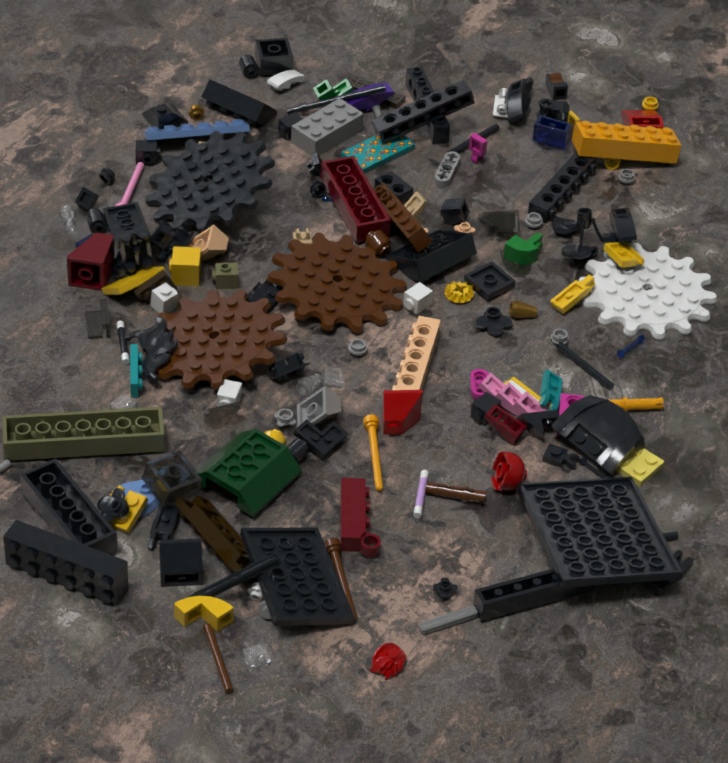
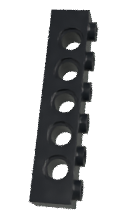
M423 67L407 68L405 85L413 102L434 93ZM446 116L424 126L432 144L449 143L450 125Z
M463 79L371 121L376 135L381 143L385 144L470 106L475 101L472 90Z
M576 151L529 202L528 214L532 212L540 214L545 224L551 218L553 219L556 212L563 208L564 203L571 199L575 191L579 190L581 184L588 180L589 175L596 171V157L579 156Z

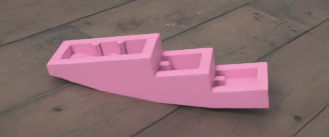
M492 373L478 386L483 392H488L501 400V406L518 417L523 413L548 411L540 406L539 402L527 391L524 394L520 393L510 382L504 385Z

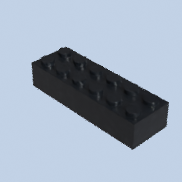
M53 459L20 474L21 491L56 535L107 554L118 550L117 532L57 459Z
M15 520L3 536L6 565L12 568H17L30 575L38 576L49 582H54L67 589L75 590L114 606L119 604L129 589L128 561L19 520Z

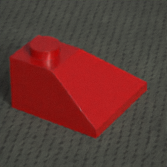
M383 390L381 416L383 435L404 434L420 421L422 390Z

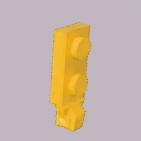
M588 275L582 281L575 280L550 300L551 307L564 314L591 292L592 288L596 285L595 278Z

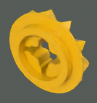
M452 281L451 284L446 286L445 296L452 302L465 303L473 298L474 291L467 282L461 283L459 281L456 283Z

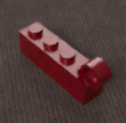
M341 478V551H361L367 557L377 556L381 550V539L378 535L366 531V528H369L370 516H366V513H369L370 505L369 501H366V499H369V487H366V478Z

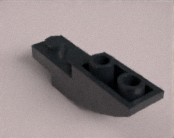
M532 77L510 84L507 94V117L509 122L514 120L520 121L524 118L530 104L528 94L534 83Z
M629 208L611 209L609 220L614 226V234L618 241L632 243V240H637Z

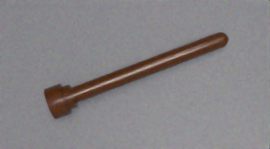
M329 538L324 544L329 556L332 557L335 571L355 621L357 614L339 555L342 548L340 540L338 538Z

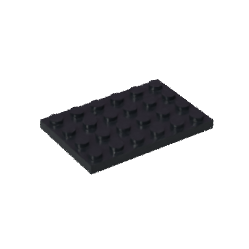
M318 527L241 529L240 536L251 564L272 553H275L280 563L256 575L274 626L353 624L355 617Z

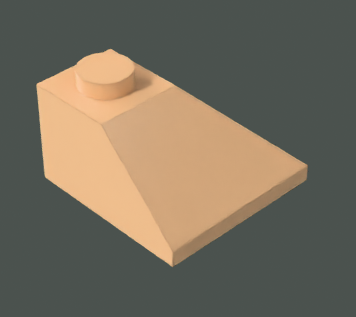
M212 225L191 239L192 242L188 247L201 248V261L214 258L218 254H223L227 250L229 238L215 225Z

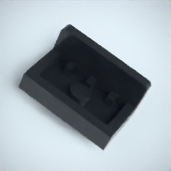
M266 279L262 284L258 282L252 289L254 291L253 294L251 292L247 294V302H256L262 298H267L271 302L272 307L276 303L275 295L280 290Z

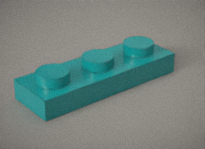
M130 344L131 398H139V390H142V378H138L142 377V365H138V363H142V352H138V344Z

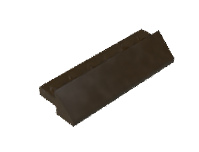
M196 495L191 502L179 497L175 502V505L180 509L179 513L189 521L190 526L201 535V539L212 548L214 554L222 559L228 569L234 573L251 564L240 534L209 499ZM256 576L242 584L248 589L251 588L252 583H258Z

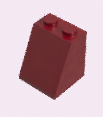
M95 233L67 256L68 286L102 291L101 288L106 287L115 260L114 235Z

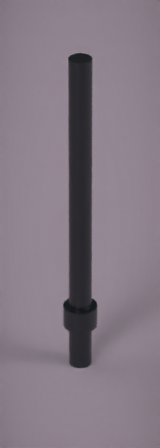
M385 85L307 104L306 102L300 103L298 106L287 108L288 115L294 112L306 113L308 110L327 106L339 98L343 101L385 92L386 88Z

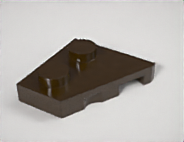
M163 269L133 291L140 301L144 303L151 300L152 290L164 283H167L175 290L178 288Z

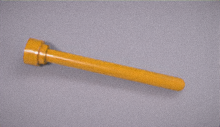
M370 414L364 417L363 424L369 433L375 489L382 491L383 481L376 430L379 427V418L376 415Z

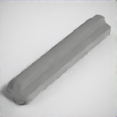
M472 605L420 622L418 628L421 634L424 635L476 618L478 611Z

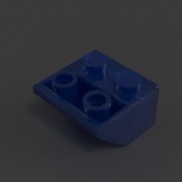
M539 115L534 124L532 141L565 149L573 135L574 126L571 123Z

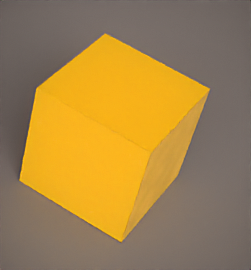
M173 246L172 258L169 261L171 280L178 286L199 287L201 248Z

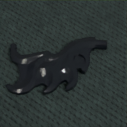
M162 317L154 318L157 321L154 326L143 331H133L125 336L127 341L138 338L143 352H147L142 363V369L147 379L155 384L160 381L156 371L170 360V354L178 347L177 339L171 343L174 337L173 329L171 328L169 333H165L167 323Z

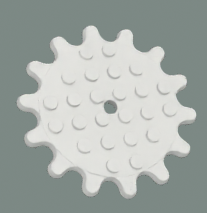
M633 243L631 247L645 259L643 266L637 264L633 267L622 268L606 252L603 255L607 261L588 260L585 264V269L593 274L596 285L591 290L592 294L583 298L582 305L586 308L601 309L602 313L598 317V322L602 325H609L613 322L623 324V333L626 336L632 337L639 330H648L654 339L663 340L666 337L665 331L667 329H676L681 334L688 335L692 332L690 320L695 319L701 322L710 320L709 311L704 309L702 305L715 304L717 302V296L714 292L706 291L702 288L711 284V276L707 273L691 271L695 265L691 257H685L680 260L671 258L669 248L666 246H661L656 252H646L639 243Z

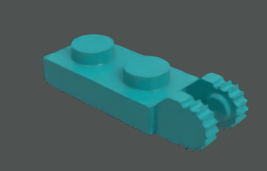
M548 369L543 373L542 396L539 400V405L544 407L548 401H551L549 405L550 411L557 410L559 407L563 379Z

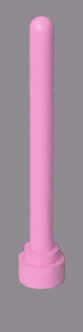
M143 162L137 164L121 202L115 206L128 204L144 168Z

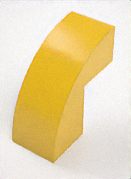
M193 596L174 603V618L186 627L202 617L218 632L234 622V607L218 598Z

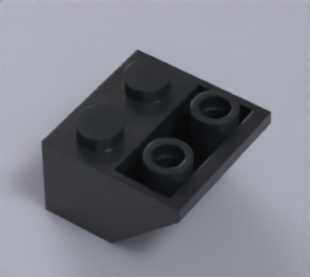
M201 538L159 540L161 587L203 585Z

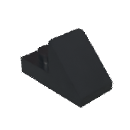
M559 410L523 413L517 419L527 426L525 430L537 439H540L544 435L543 426H551L560 415Z

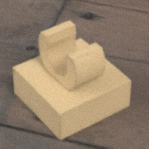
M299 228L293 232V239H297L304 244H312L311 232H309L308 228H306V232H299Z

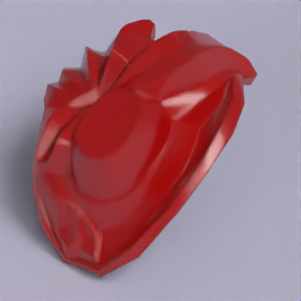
M385 643L375 651L372 658V667L369 671L384 675L385 680H389L403 670L407 656L398 645Z

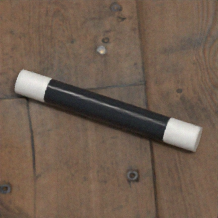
M118 321L116 325L122 363L127 365L130 363L125 338L124 322Z

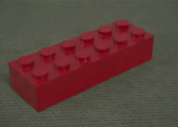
M355 156L322 161L321 180L325 184L355 242L366 241V235L370 231L381 230L387 236H390L391 219Z

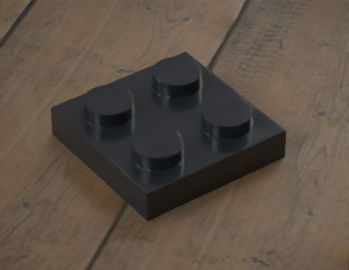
M493 262L464 275V281L486 300L515 287L516 282Z

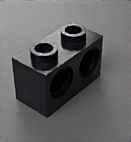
M392 171L375 178L374 189L385 183L403 205L413 195L414 188Z

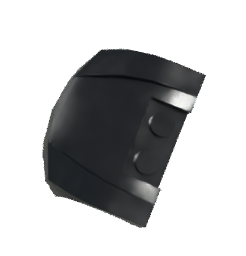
M589 395L577 400L551 426L613 476L623 460L637 447L644 448L645 438L637 422L622 407L608 399Z

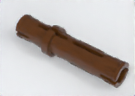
M427 481L425 494L462 500V502L474 501L485 504L487 491L470 489L468 486L464 488Z

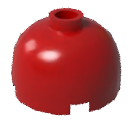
M506 451L498 453L492 470H496L495 477L491 476L492 486L495 490H516L518 484L527 478L525 464L517 454Z

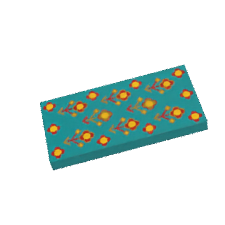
M376 135L342 151L341 157L355 156L361 169L366 173L415 149V143L403 135L382 144Z

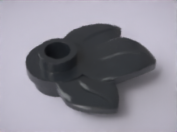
M497 307L487 308L484 315L476 320V328L478 330L487 329V332L494 337L500 336L503 333V328L513 326L512 320L502 315Z
M116 488L111 496H103L97 502L98 510L101 511V514L108 523L112 522L114 518L125 517L129 512L128 502L124 499L125 492L120 488Z

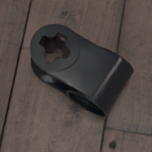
M546 98L540 100V110L537 112L538 119L559 123L568 121L570 105L567 102Z

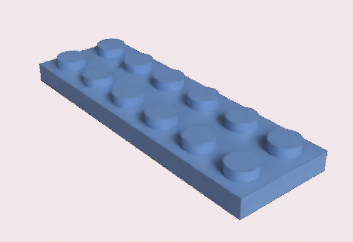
M234 119L232 123L215 121V124L212 125L208 122H200L198 126L188 123L181 124V127L177 128L174 125H166L164 129H159L157 126L147 127V130H143V136L146 140L211 135L215 131H219L221 134L250 131L249 124L244 122V120Z

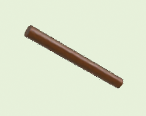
M205 624L203 629L225 693L231 694L234 689L211 624Z

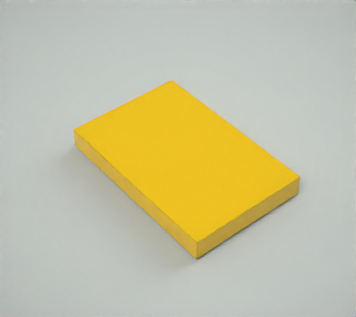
M164 266L139 270L128 277L101 288L102 292L105 295H121L156 275L164 269Z

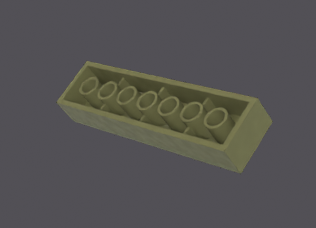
M162 407L2 416L4 461L6 459L10 461L165 451Z

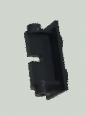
M177 228L174 238L167 247L168 254H173V246L188 247L192 242L191 238L194 231L188 234L185 228Z
M296 352L286 357L287 365L285 360L281 359L268 367L270 373L274 374L273 377H270V380L277 378L280 381L288 378V373L293 372L296 374L304 371V366L310 363H304L303 353Z

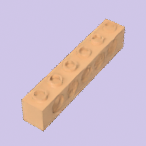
M419 316L417 323L413 322L411 331L413 335H409L407 344L409 347H405L404 351L405 360H401L399 370L401 373L397 372L395 381L397 385H393L392 390L423 389L438 340L441 320Z

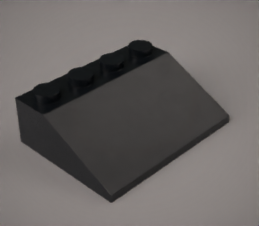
M439 228L428 234L433 242L419 253L409 243L386 254L385 258L388 261H395L398 269L410 279L426 282L430 280V277L440 275L444 270L454 268L458 263L470 260L472 256L477 254L471 233Z

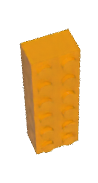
M589 121L575 122L571 139L579 156L676 164L682 146L673 129L667 127L660 129L652 126H624L619 123L612 125L604 122L590 123Z

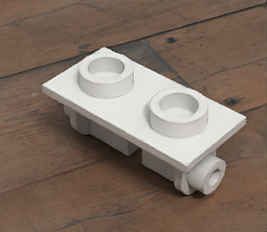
M502 88L499 91V95H495L493 116L508 118V90L506 88Z

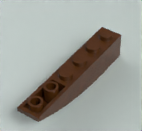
M385 183L374 189L389 218L418 253L433 242L424 228Z

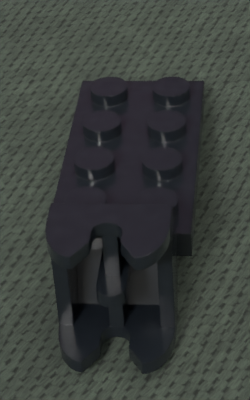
M138 202L103 208V214L110 234L114 235L115 248L120 249L124 269L127 272L133 273L136 270V265H142L145 269L152 268L151 235Z

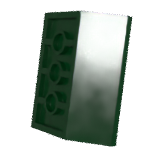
M255 428L238 433L192 473L189 479L204 488L212 482L217 483L238 496L237 508L254 517L302 473V469L287 446Z

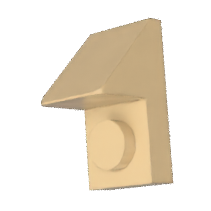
M416 191L404 206L419 224L425 222L420 214L429 203Z

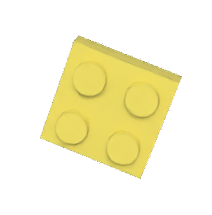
M637 447L623 460L617 473L624 477H632L635 484L641 487L664 467L665 461L643 447Z

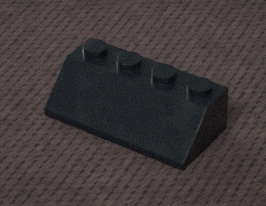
M209 79L201 96L206 100V104L212 107L218 105L220 106L219 110L229 113V111L234 112L233 116L239 119L245 117L247 118L246 122L255 126L257 123L264 125L277 114V110L267 104Z

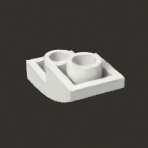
M288 70L274 75L268 79L267 83L272 85L273 89L282 91L283 89H289L291 84L303 82L304 75L295 70Z

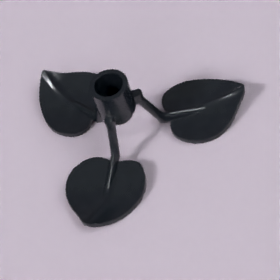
M590 208L578 209L577 220L563 219L556 215L553 218L552 227L554 232L558 234H571L573 231L580 230L579 246L572 244L562 248L561 254L565 257L584 259L591 255V247L582 245L584 229H589L592 224L599 240L604 241V244L615 242L624 244L618 241L614 233L600 234L595 218H592V210Z

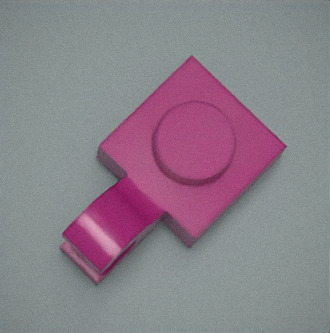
M473 133L470 135L469 150L472 151L471 161L475 164L478 163V159L484 160L487 140Z

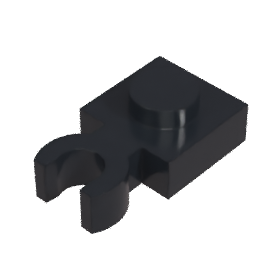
M549 444L543 455L542 462L560 468L564 464L567 468L575 470L580 456L568 454V449Z

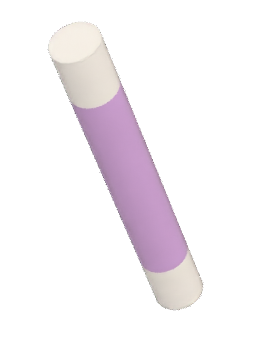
M422 470L420 474L413 514L415 518H421L429 474L427 470Z

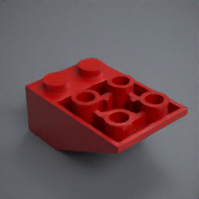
M621 110L624 126L637 125L639 127L652 126L660 129L664 128L662 116L655 110Z

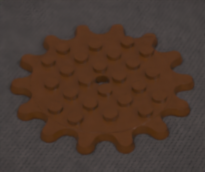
M316 233L312 238V244H304L297 239H292L288 243V248L292 254L275 253L272 257L273 264L281 267L282 270L270 272L267 276V281L283 287V290L275 295V300L281 304H295L298 309L295 311L294 317L297 320L303 321L309 317H317L321 320V328L326 331H332L338 323H345L352 332L360 333L363 331V321L371 320L377 325L384 326L388 322L387 315L383 312L384 310L401 311L403 309L402 300L393 295L397 292H405L407 289L405 281L391 277V274L398 271L397 263L392 260H379L376 258L378 256L376 251L369 246L365 248L356 247L350 235H343L340 241L332 242L327 240L324 234Z
M209 290L206 298L199 302L182 298L179 300L178 307L180 310L173 314L162 312L157 315V317L164 318L167 323L165 333H169L170 329H173L174 337L171 343L175 339L178 340V347L170 354V360L159 369L158 377L161 380H166L172 376L180 375L183 377L181 385L184 389L193 388L201 380H207L213 389H219L224 384V379L226 380L230 376H237L243 381L251 380L254 376L251 370L252 366L259 363L264 365L275 363V355L268 350L273 346L284 345L287 342V337L284 333L273 331L276 327L285 323V318L280 313L266 314V311L271 308V302L267 298H262L256 302H247L248 295L244 290H238L228 298H221L216 290Z

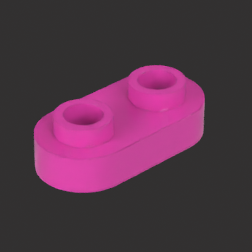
M475 369L470 374L471 397L475 400L485 393L478 386L489 375L486 370Z

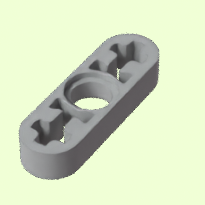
M450 151L445 154L435 174L434 184L437 187L446 188L450 185L460 164L459 153Z

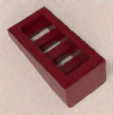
M496 404L484 416L512 445L522 436L527 427Z

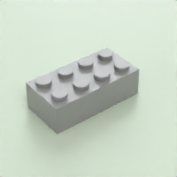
M339 98L292 125L291 143L310 155L316 152L318 155H321L363 130L364 113Z

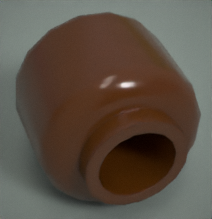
M381 230L370 231L366 235L365 247L369 246L376 251L378 256L383 257L391 250V240Z

